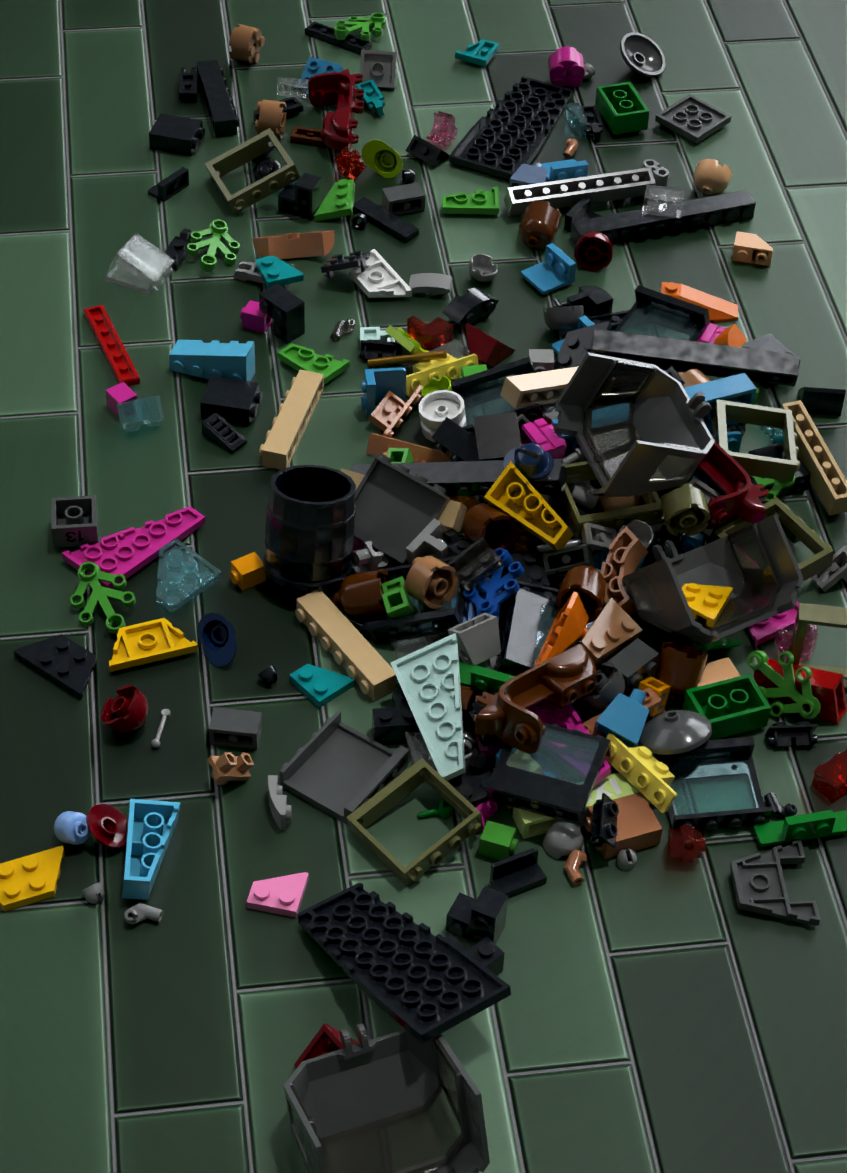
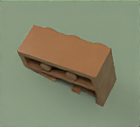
M611 597L580 644L585 647L597 669L602 666V663H606L635 641L643 629Z

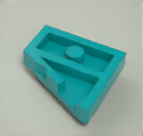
M485 39L480 40L476 44L467 46L466 51L461 52L457 50L455 52V59L486 67L499 50V43Z
M274 255L255 259V266L267 288L275 284L283 286L304 281V274Z
M306 664L289 675V681L319 708L354 687L353 678L311 664Z

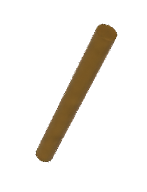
M443 350L368 359L367 364L368 367L446 359L447 352Z

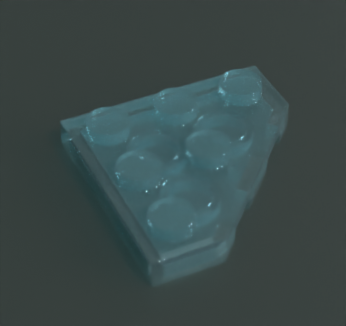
M177 538L159 549L156 600L171 613L222 579V572Z

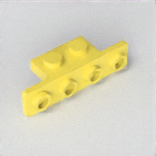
M447 353L446 359L420 361L418 364L412 365L413 374L406 375V395L412 396L419 385L423 386L429 383L432 377L440 380L442 376H446L451 381L457 380L458 375H461L462 366L479 365L477 355L471 354L457 359Z
M613 733L608 734L606 739L611 740L612 754L610 757L605 756V759L660 812L666 813L677 796V793L669 786L675 776L669 771L668 766L659 762L648 748L644 746L628 748Z

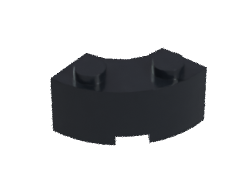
M471 288L463 296L457 295L451 300L442 313L457 324L465 327L467 323L472 325L479 318L489 317L495 310L499 300L483 289Z

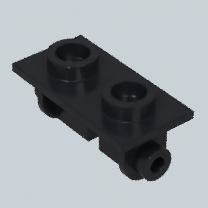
M371 339L367 341L361 340L359 358L368 361V359L378 358V355H382V358L402 355L401 344L395 342L382 343Z
M803 721L795 725H786L784 722L772 724L765 734L772 735L768 737V744L774 748L791 747V738L795 740V747H811L813 744H817V735L813 734V732L818 727V724H810V722Z
M602 793V799L596 800V803L593 804L592 822L597 825L592 826L591 842L594 847H602L604 843H608L611 847L616 848L619 808L618 804L605 793Z

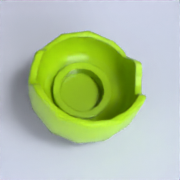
M442 376L440 380L432 377L429 383L424 384L421 389L422 398L434 391H452L451 380L446 376Z

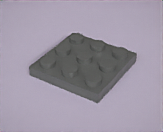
M689 94L656 114L655 121L697 144L730 123L731 116Z

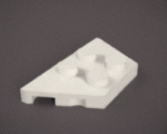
M375 249L370 251L369 259L366 260V264L369 267L365 272H361L360 266L353 267L349 271L351 279L368 298L412 296V289Z

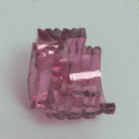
M441 111L438 114L434 112L433 128L426 139H430L433 143L449 146L452 140H455L458 128L455 126V117L452 114Z
M812 624L807 626L800 660L809 659L815 650L818 638L817 626ZM778 629L775 644L780 653L789 651L793 630H784L783 632V629Z

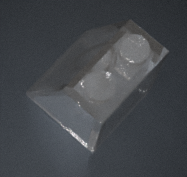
M135 233L116 254L105 279L150 294L154 288L156 290L160 288L164 277L168 279L174 270L171 267L175 260Z

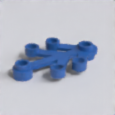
M498 548L492 554L494 568L490 583L483 578V574L479 569H473L468 573L471 583L477 584L487 593L484 600L479 596V592L474 586H468L463 591L467 601H472L478 606L477 615L488 613L498 616L500 612L499 605L520 589L515 578L523 574L524 568L518 561L512 563L513 558L506 549ZM508 567L509 573L501 578L503 569ZM505 588V590L502 593L496 596L500 590Z

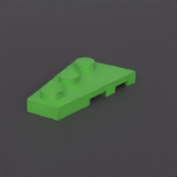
M342 179L334 183L314 214L316 222L353 215L354 179Z
M498 186L492 187L491 191L483 192L482 189L475 190L474 194L467 195L463 192L442 196V214L499 215Z
M293 343L277 352V359L298 372L299 370L324 374V385L350 368L349 360L343 359L338 361L333 359L332 355L326 354L322 356L315 354L313 349Z

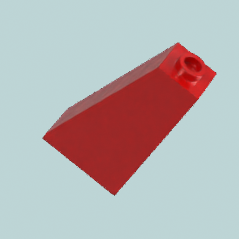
M768 659V665L784 678L783 666L776 660ZM793 664L796 689L802 694L801 682L797 680L795 672L798 668L804 666ZM810 668L812 672L810 678L812 695L821 704V710L817 717L838 725L847 711L843 674ZM754 670L753 677L758 687H778L760 670ZM802 670L801 676L806 678V672ZM774 697L787 704L796 703L790 697ZM806 703L805 707L810 711L811 707Z

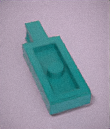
M373 79L357 84V89L364 90L362 99L370 111L375 110L378 117L385 115L383 106H385L384 97Z

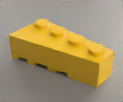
M510 461L484 498L490 505L508 514L515 523L555 550H562L573 536V533Z

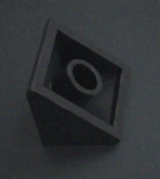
M803 387L798 390V401H802L808 414L841 416L846 390Z

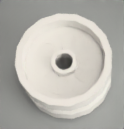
M439 390L429 393L421 399L419 403L421 430L428 440L435 442L431 437L446 417L461 427L467 426L464 400L459 394L453 391Z

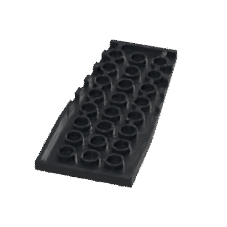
M522 76L521 82L519 84L515 83L511 92L507 91L504 94V99L498 100L494 109L490 108L487 111V116H482L449 155V162L510 181L511 176L522 164H530L539 152L571 96V89Z
M357 883L297 913L298 924L377 1006L422 1044L511 995L510 986L470 954L440 934L434 936L431 934L430 927L424 923L417 925L413 922V916L407 912L400 914L396 911V905L390 901L386 904L380 901L379 894L374 891L368 893L364 890L362 883Z

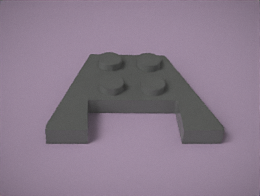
M801 839L794 840L791 845L785 847L781 845L773 847L772 851L764 854L759 852L731 862L730 871L738 909L814 926L819 925L820 916L816 901H789L781 864H804L805 854Z

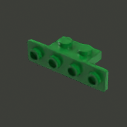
M459 661L460 685L474 687L480 691L493 694L499 692L500 687L504 683L515 677ZM540 702V703H538V704H536V705H534V706L539 707L542 702Z
M833 810L785 817V820L756 824L753 830L760 847L790 843L798 839L803 841L846 834L847 811L833 812Z

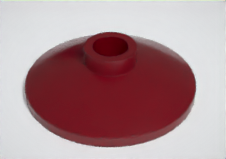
M108 804L94 805L88 811L86 817L87 826L92 836L99 843L109 848L125 846L128 820L123 813Z

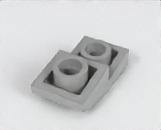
M439 273L412 274L409 287L412 289V294L428 290L432 296L450 293L453 278L452 276Z
M268 775L270 810L278 827L281 830H286V820H291L292 806L287 805V795H283V785H278V775Z

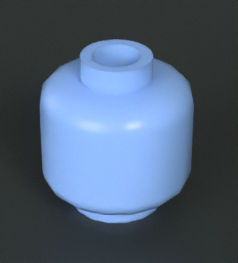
M73 811L61 813L54 823V834L57 839L63 843L73 845L84 843L91 834L86 822L87 816Z

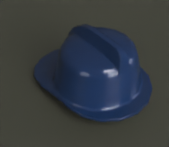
M527 443L513 448L505 455L503 460L504 468L511 461L524 477L538 479L548 475L554 464L550 453L543 450L536 443Z
M212 612L206 614L201 618L197 631L208 661L214 666H226L236 655L235 629L220 613Z

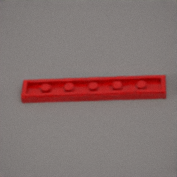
M98 305L83 309L84 316L118 384L122 382L127 386L139 384L140 377L104 306Z

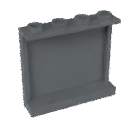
M371 453L370 456L374 458V461L355 491L356 517L354 536L364 542L371 541L372 547L382 551L403 565H407L406 547L434 518L439 520L451 498L445 494L447 490L435 484L432 487L427 484L428 480L423 476L416 474L414 477L409 474L410 469L401 464H398L396 467L391 464L392 459L381 453L377 456Z
M337 711L332 718L329 717L325 721L323 727L318 732L312 734L308 743L303 748L300 747L288 763L283 764L279 772L280 785H283V788L348 825L346 819L348 815L387 786L408 767L409 749L401 745L395 752L342 723L341 712Z

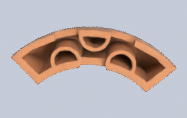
M334 230L271 235L253 238L255 251L261 258L274 255L282 260L325 256L333 248L335 234Z
M626 526L609 546L608 549L610 551L606 561L602 562L601 574L606 581L605 603L607 604L612 597L629 616H632L637 611L623 577L635 572L638 564L648 551Z

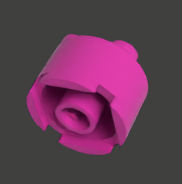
M561 47L556 49L553 55L549 56V75L554 85L561 87H578L581 85V81L585 76L581 53L577 52L573 47Z

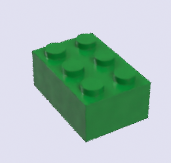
M631 82L597 87L595 106L614 135L647 130L650 111Z
M751 673L687 689L683 703V710L697 712L710 721L712 733L708 740H716L766 727L771 710L769 703Z

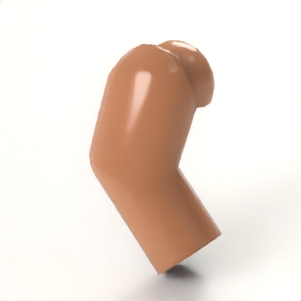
M569 138L566 140V150L563 153V156L567 159H571L578 148V141Z
M573 850L564 865V869L574 886L584 882L579 867L584 864L583 861L587 860L585 852L580 850Z

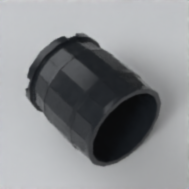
M317 465L292 466L282 469L272 476L266 508V553L263 560L264 573L268 579L277 585L292 590L304 591L305 586H318V591H327L341 586L343 579L352 574L353 562L350 557L355 532L356 484L350 476L342 471Z

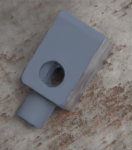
M534 163L533 165L522 164L511 176L509 187L547 182L548 170L543 168L540 163Z

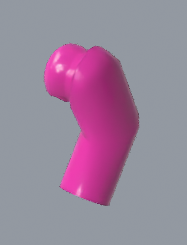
M488 800L476 807L481 812L483 826L477 833L483 832L485 820L492 817L497 811L498 805L496 802Z

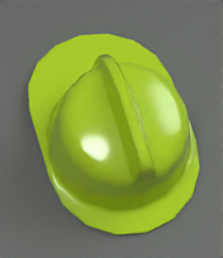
M371 140L362 149L364 162L382 177L394 178L400 174L403 166L401 156L385 142Z

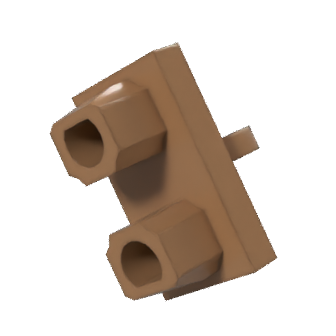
M224 752L221 756H210L206 759L208 764L213 767L214 771L211 772V777L214 778L218 785H226L229 781H247L251 777L248 770L254 763L249 753H241L239 756H234L231 752Z

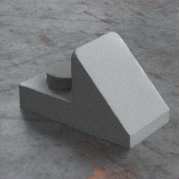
M588 522L583 524L581 532L582 545L587 544L592 549V552L597 550L609 552L608 548L617 536L616 529Z
M843 546L833 555L832 566L812 576L824 592L842 578L847 582L846 546Z

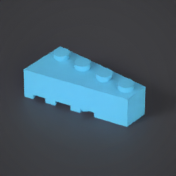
M177 340L169 353L170 371L210 379V376L251 382L255 374L254 341H247L244 344L239 343V341L220 343L219 340H212L211 343H204L202 340Z
M130 799L122 898L148 900L178 823L181 802Z

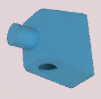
M636 688L633 689L629 697L619 693L599 716L594 730L605 736L613 733L628 748L636 747L649 713V709L642 705L647 695Z

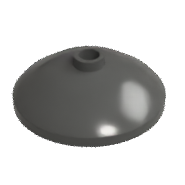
M630 32L621 39L620 53L630 69L645 77H656L663 72L666 65L664 54L651 38L641 33Z
M671 710L648 721L643 727L639 740L641 746L648 748L652 753L663 755L678 754L695 749L705 743L711 736L712 727L710 721L697 712Z

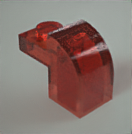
M413 315L407 319V333L421 344L420 347L424 350H439L453 341L454 326L440 317H437L429 324Z

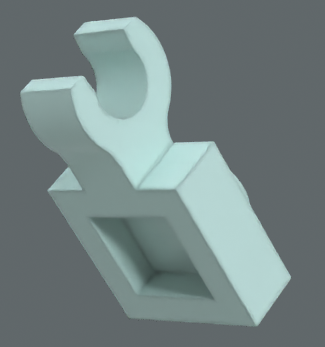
M360 327V345L361 340L367 341L370 339L383 343L395 342V339L389 338L392 336L385 330H380V327Z

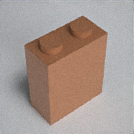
M639 792L613 799L619 808L616 848L611 847L608 843H604L602 847H596L597 851H601L605 860L616 857L622 849L630 848L637 851L660 844L662 827L643 794ZM593 805L587 807L584 822L586 830L591 832V834L592 826L597 825L592 822Z

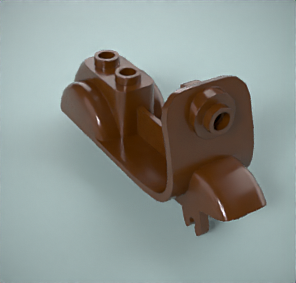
M578 644L557 654L555 657L552 656L551 659L508 680L495 695L483 692L482 697L476 695V703L484 708L478 715L474 714L473 720L476 722L475 735L489 736L496 734L503 742L528 754L536 753L540 748L541 738L546 732V726L542 724L539 716L527 709L542 701L559 704L561 707H564L592 693L596 687L597 672L595 663L582 644Z

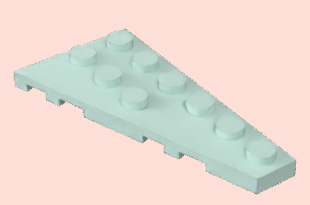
M454 633L391 662L437 771L446 781L466 772L458 637Z

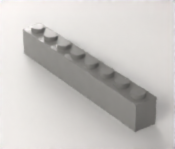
M651 167L508 187L504 202L510 216L524 214L525 208L537 200L550 202L549 206L557 209L575 206L584 196L591 198V204L651 195L656 183Z

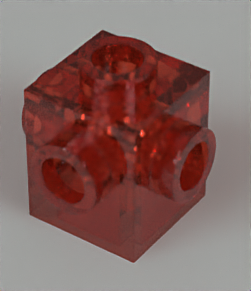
M345 147L334 159L338 165L337 170L342 175H347L354 180L367 167L361 159L362 155L356 149L351 150L348 147Z
M681 825L680 829H668V855L671 858H679L680 862H694V858H701V852H705L706 840L705 837H702V833L699 830H695V826ZM687 841H690L689 845L684 846Z

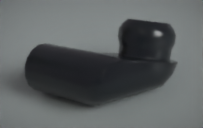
M774 792L767 793L764 796L767 806L772 807L773 816L785 820V817L797 814L795 805L790 803L785 806L780 805Z

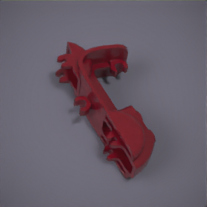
M349 69L343 72L314 75L308 80L310 103L314 107L337 104V110L335 112H327L326 118H323L321 140H325V145L335 150L339 155L350 158L352 144L358 143L359 139L357 134H353L358 124V121L355 120V113L362 114L364 108V101H356V99L363 97L364 90L355 89V84L362 83L363 75H350Z
M714 442L696 470H702L727 495L710 498L707 506L711 518L708 520L706 528L712 529L724 526L739 517L753 524L764 520L765 504L761 503L760 499L765 498L769 490L761 491L763 484L753 486L747 472L723 448Z

